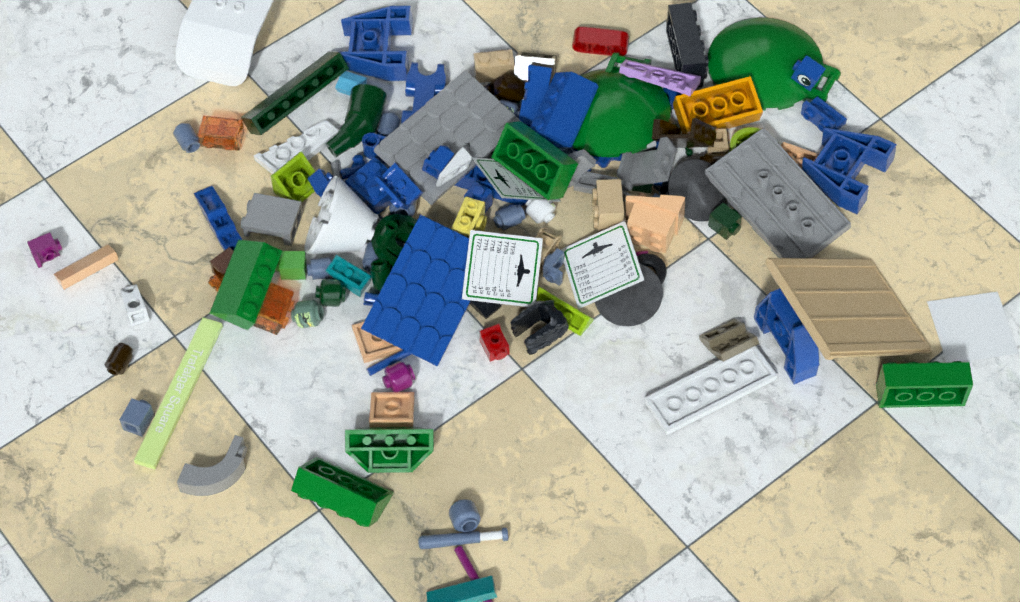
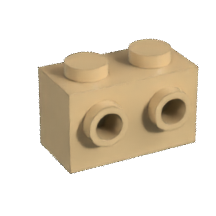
M512 49L473 53L475 79L479 83L492 82L507 72L514 76L515 64Z

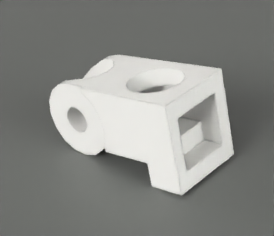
M137 284L120 289L131 327L150 321Z

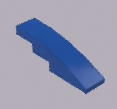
M213 186L195 192L194 196L223 251L229 247L234 251L237 241L242 240L237 232L235 224L227 213L226 206Z

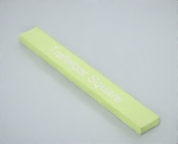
M202 317L134 459L135 464L156 469L223 328L221 322Z

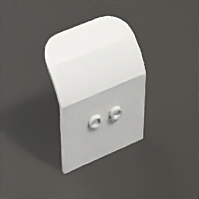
M192 0L182 20L177 40L176 63L186 75L227 86L242 84L247 78L257 36L274 0Z

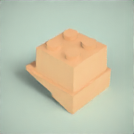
M639 193L638 196L627 195L626 220H628L627 229L632 244L644 245L654 252L661 251L666 253L674 235H678L684 221L685 197L660 195V198L647 197L644 193Z

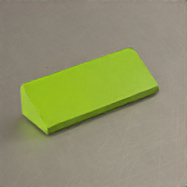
M538 287L536 301H554L556 309L560 310L567 319L568 329L581 336L594 319L544 288Z

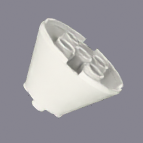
M334 176L328 183L318 203L321 209L318 217L312 218L304 251L308 254L358 251L363 253L367 246V240L371 241L375 229L372 226L375 225L378 214L373 213L340 177Z

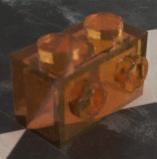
M203 115L198 132L200 146L240 151L244 136L242 120Z
M271 282L253 326L275 335L278 334L281 328L285 329L289 320L286 314L291 312L295 303L292 300L294 292Z

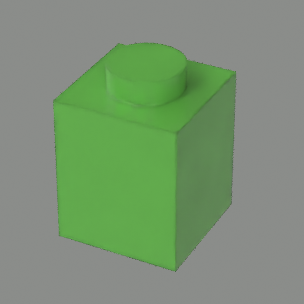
M282 251L276 267V272H280L281 280H306L307 259L305 251Z

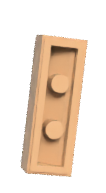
M106 245L54 273V276L65 290L118 261L117 253L111 246Z

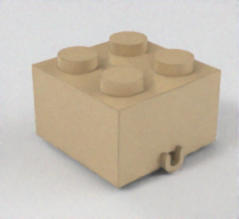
M621 179L596 180V188H592L593 200L591 201L592 212H594L593 229H597L598 233L624 221V206Z

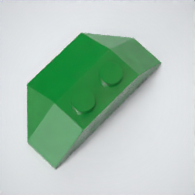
M366 427L345 429V452L368 473L413 472L434 451V429Z

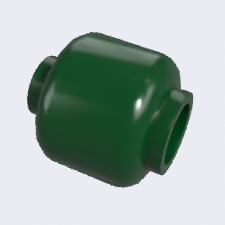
M323 279L320 286H316L315 298H319V303L322 306L339 307L341 302H345L346 286H343L340 280Z

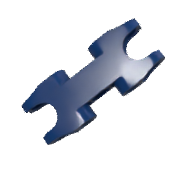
M412 62L407 73L405 95L406 97H414L413 110L402 111L401 124L446 86L444 64H438L436 72L426 76L419 73L418 62Z

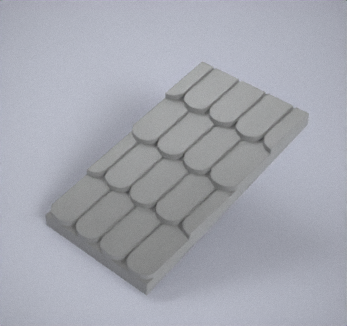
M465 70L422 108L400 124L396 130L384 138L375 147L374 152L390 167L397 163L424 192L421 196L432 205L477 166L472 159L468 169L440 187H437V179L422 170L424 160L428 159L433 150L437 151L440 145L447 146L455 156L463 147L472 157L485 158L495 150L505 124L521 120L515 117L508 108L501 104L495 96Z
M764 127L705 170V175L709 178V181L727 198L731 206L752 226V229L765 241L778 258H813L814 255H817L851 228V223Z

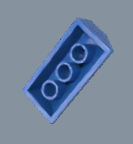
M574 72L555 73L530 128L557 148L572 147L599 86Z

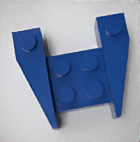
M389 6L341 19L344 36H350L349 51L340 52L349 67L348 71L386 81H406L407 73L409 72L407 51H390L391 36L412 35L413 18L411 6Z
M824 128L822 136L824 148L815 161L804 157L802 170L839 207L858 214L867 201L869 186L855 180L865 164L886 172L895 158L897 144L879 136Z
M781 289L770 292L756 306L754 320L763 334L772 333L786 356L784 369L792 383L797 384L817 375L820 365L819 349Z

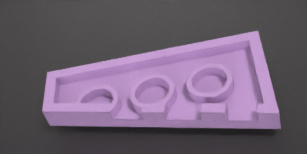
M625 60L620 65L619 73L625 74L627 77L637 78L688 96L692 95L701 80V76L631 60Z

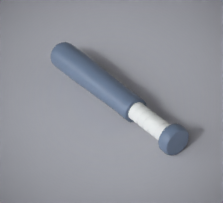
M504 527L499 531L483 533L474 531L424 535L418 538V544L420 549H433L480 543V541L502 539L503 541H508V530Z

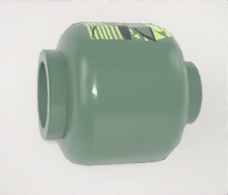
M316 300L299 301L291 311V318L300 328L316 327L324 319V310L322 305L318 304Z

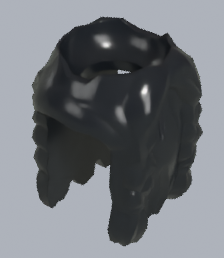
M552 300L536 301L534 305L523 310L510 322L512 333L515 337L520 336L539 321L547 323V325L524 340L529 355H533L538 350L550 346L558 338H561L569 328L567 319L560 310L556 309Z

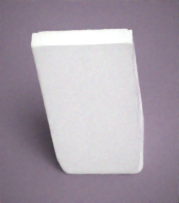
M463 147L439 174L436 182L437 187H440L468 169L472 156Z

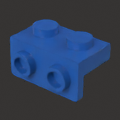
M818 96L810 103L806 100L802 104L801 115L816 125L822 132L824 128L839 130L846 124L847 118Z
M394 163L381 177L376 176L374 178L378 183L376 185L382 193L385 194L387 192L391 197L390 202L396 208L401 207L407 210L424 193L397 163Z

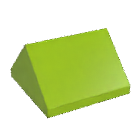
M302 151L271 175L273 192L277 196L301 201V203L315 192L307 179L315 173V170Z

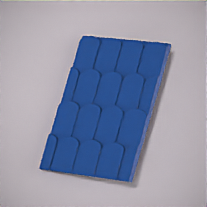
M420 214L361 329L438 366L471 301L462 299L469 238Z

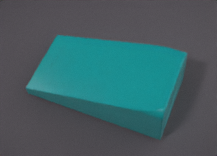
M338 255L335 256L325 270L326 273L334 279L340 280L343 286H346L348 290L359 297L362 296L371 283L372 277L370 274Z

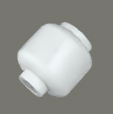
M528 200L526 202V213L536 223L545 222L547 224L555 217L553 212L556 205L552 201Z

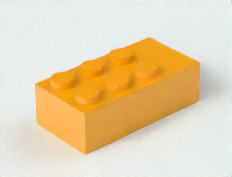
M751 76L697 90L691 96L685 94L675 96L673 108L682 134H691L692 118H697L719 129H730L759 121L763 113Z

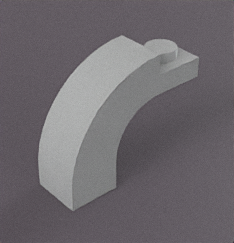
M235 435L224 459L214 466L198 467L185 463L177 480L180 492L194 496H209L220 493L234 485L246 469L243 459L245 458L247 447L243 437Z

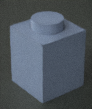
M131 399L119 420L123 430L143 437L154 418V413L147 401Z

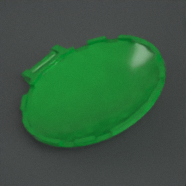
M758 17L735 22L723 29L714 38L708 51V73L713 84L719 85L751 76L763 111H766V108L787 109L793 107L795 103L801 100L805 101L807 98L813 100L817 96L826 102L834 82L841 76V72L838 69L823 64L819 47L805 31L789 22L774 18ZM806 55L826 68L811 91L791 79L794 70H792L793 66L798 60L802 61ZM823 77L828 78L822 90H818L817 87Z
M613 52L606 69L595 70L581 75L596 83L599 87L572 148L578 151L584 149L590 155L598 157H620V154L631 152L632 154L646 149L648 144L655 141L652 139L654 119H662L668 123L670 121L671 107L667 94L661 86L637 78L627 77L625 74L619 73L620 68H617L618 63L622 64L625 60L651 65V59L645 58L641 60L620 56V53Z

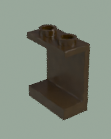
M692 118L691 134H681V128L662 119H654L652 139L659 142L660 138L668 137L675 148L714 147L716 127L697 118Z

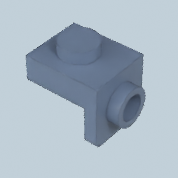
M557 248L553 254L550 253L543 265V277L548 282L559 286L563 282V272L559 270L564 263V252Z

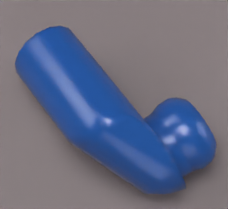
M355 155L352 158L353 163L351 167L340 170L342 179L349 178L365 165L362 155Z

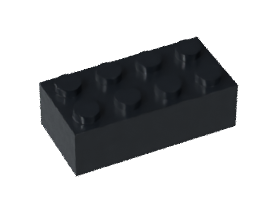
M691 2L668 5L666 34L675 71L701 76L700 84L697 88L703 87L704 79H707L706 67H708L709 62L708 56L704 55L703 52L705 51L704 40H700V25L696 24L697 12L693 10Z

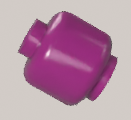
M402 361L386 367L384 371L385 376L382 377L385 388H390L393 392H400L412 387L413 380H415V374L410 364L406 365Z

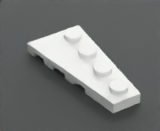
M325 120L304 130V134L298 137L292 136L287 139V142L279 146L274 145L263 154L260 152L255 154L254 159L273 174L301 151L307 160H310L326 147V143L339 130Z

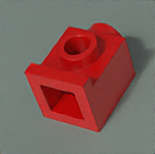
M499 324L479 331L480 343L490 362L501 360L509 355V344Z

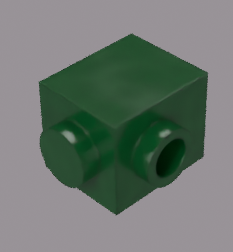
M722 203L709 215L708 226L727 240L730 236H735L740 231L742 216L735 209H731L725 203Z

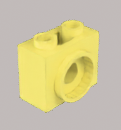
M465 197L451 229L468 238L470 237V230L485 232L487 223L485 202Z

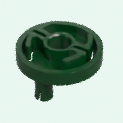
M394 214L384 217L375 227V232L371 239L373 250L379 259H386L391 268H393L403 249L396 241L406 243L417 220L406 215Z

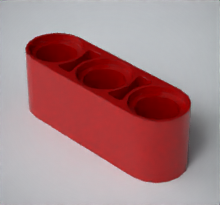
M577 27L574 30L572 49L580 53L612 56L613 52L620 53V56H625L628 52L629 35L619 30Z

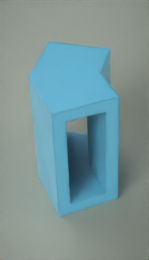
M345 71L339 77L335 88L337 92L350 96L351 89L356 85L366 84L367 78Z

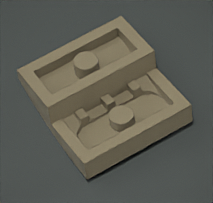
M735 318L699 336L700 341L723 362L759 344L757 336L748 332L745 324Z

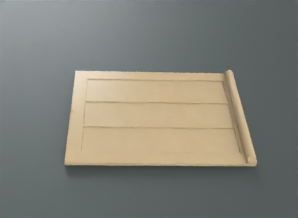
M767 258L765 260L767 269L826 360L843 357L924 355L932 353L931 346L872 260L829 258Z

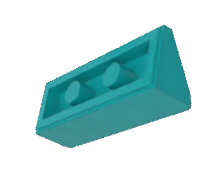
M492 575L426 592L427 602H482L498 598Z

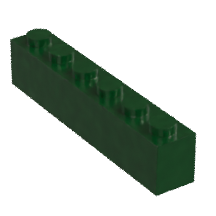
M328 51L243 115L241 119L250 134L262 135L347 71L349 67L340 52Z

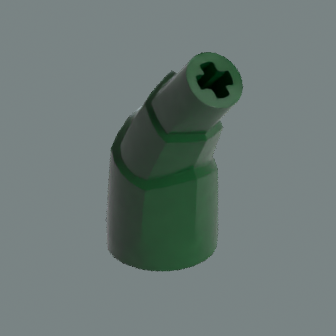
M359 84L351 89L344 120L345 123L338 133L326 143L327 148L335 158L359 145L365 134L376 132L387 101V94L381 88L369 84Z

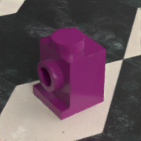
M50 232L27 241L38 268L42 267L41 263L51 261L60 256L59 251L62 250L58 238L53 239Z

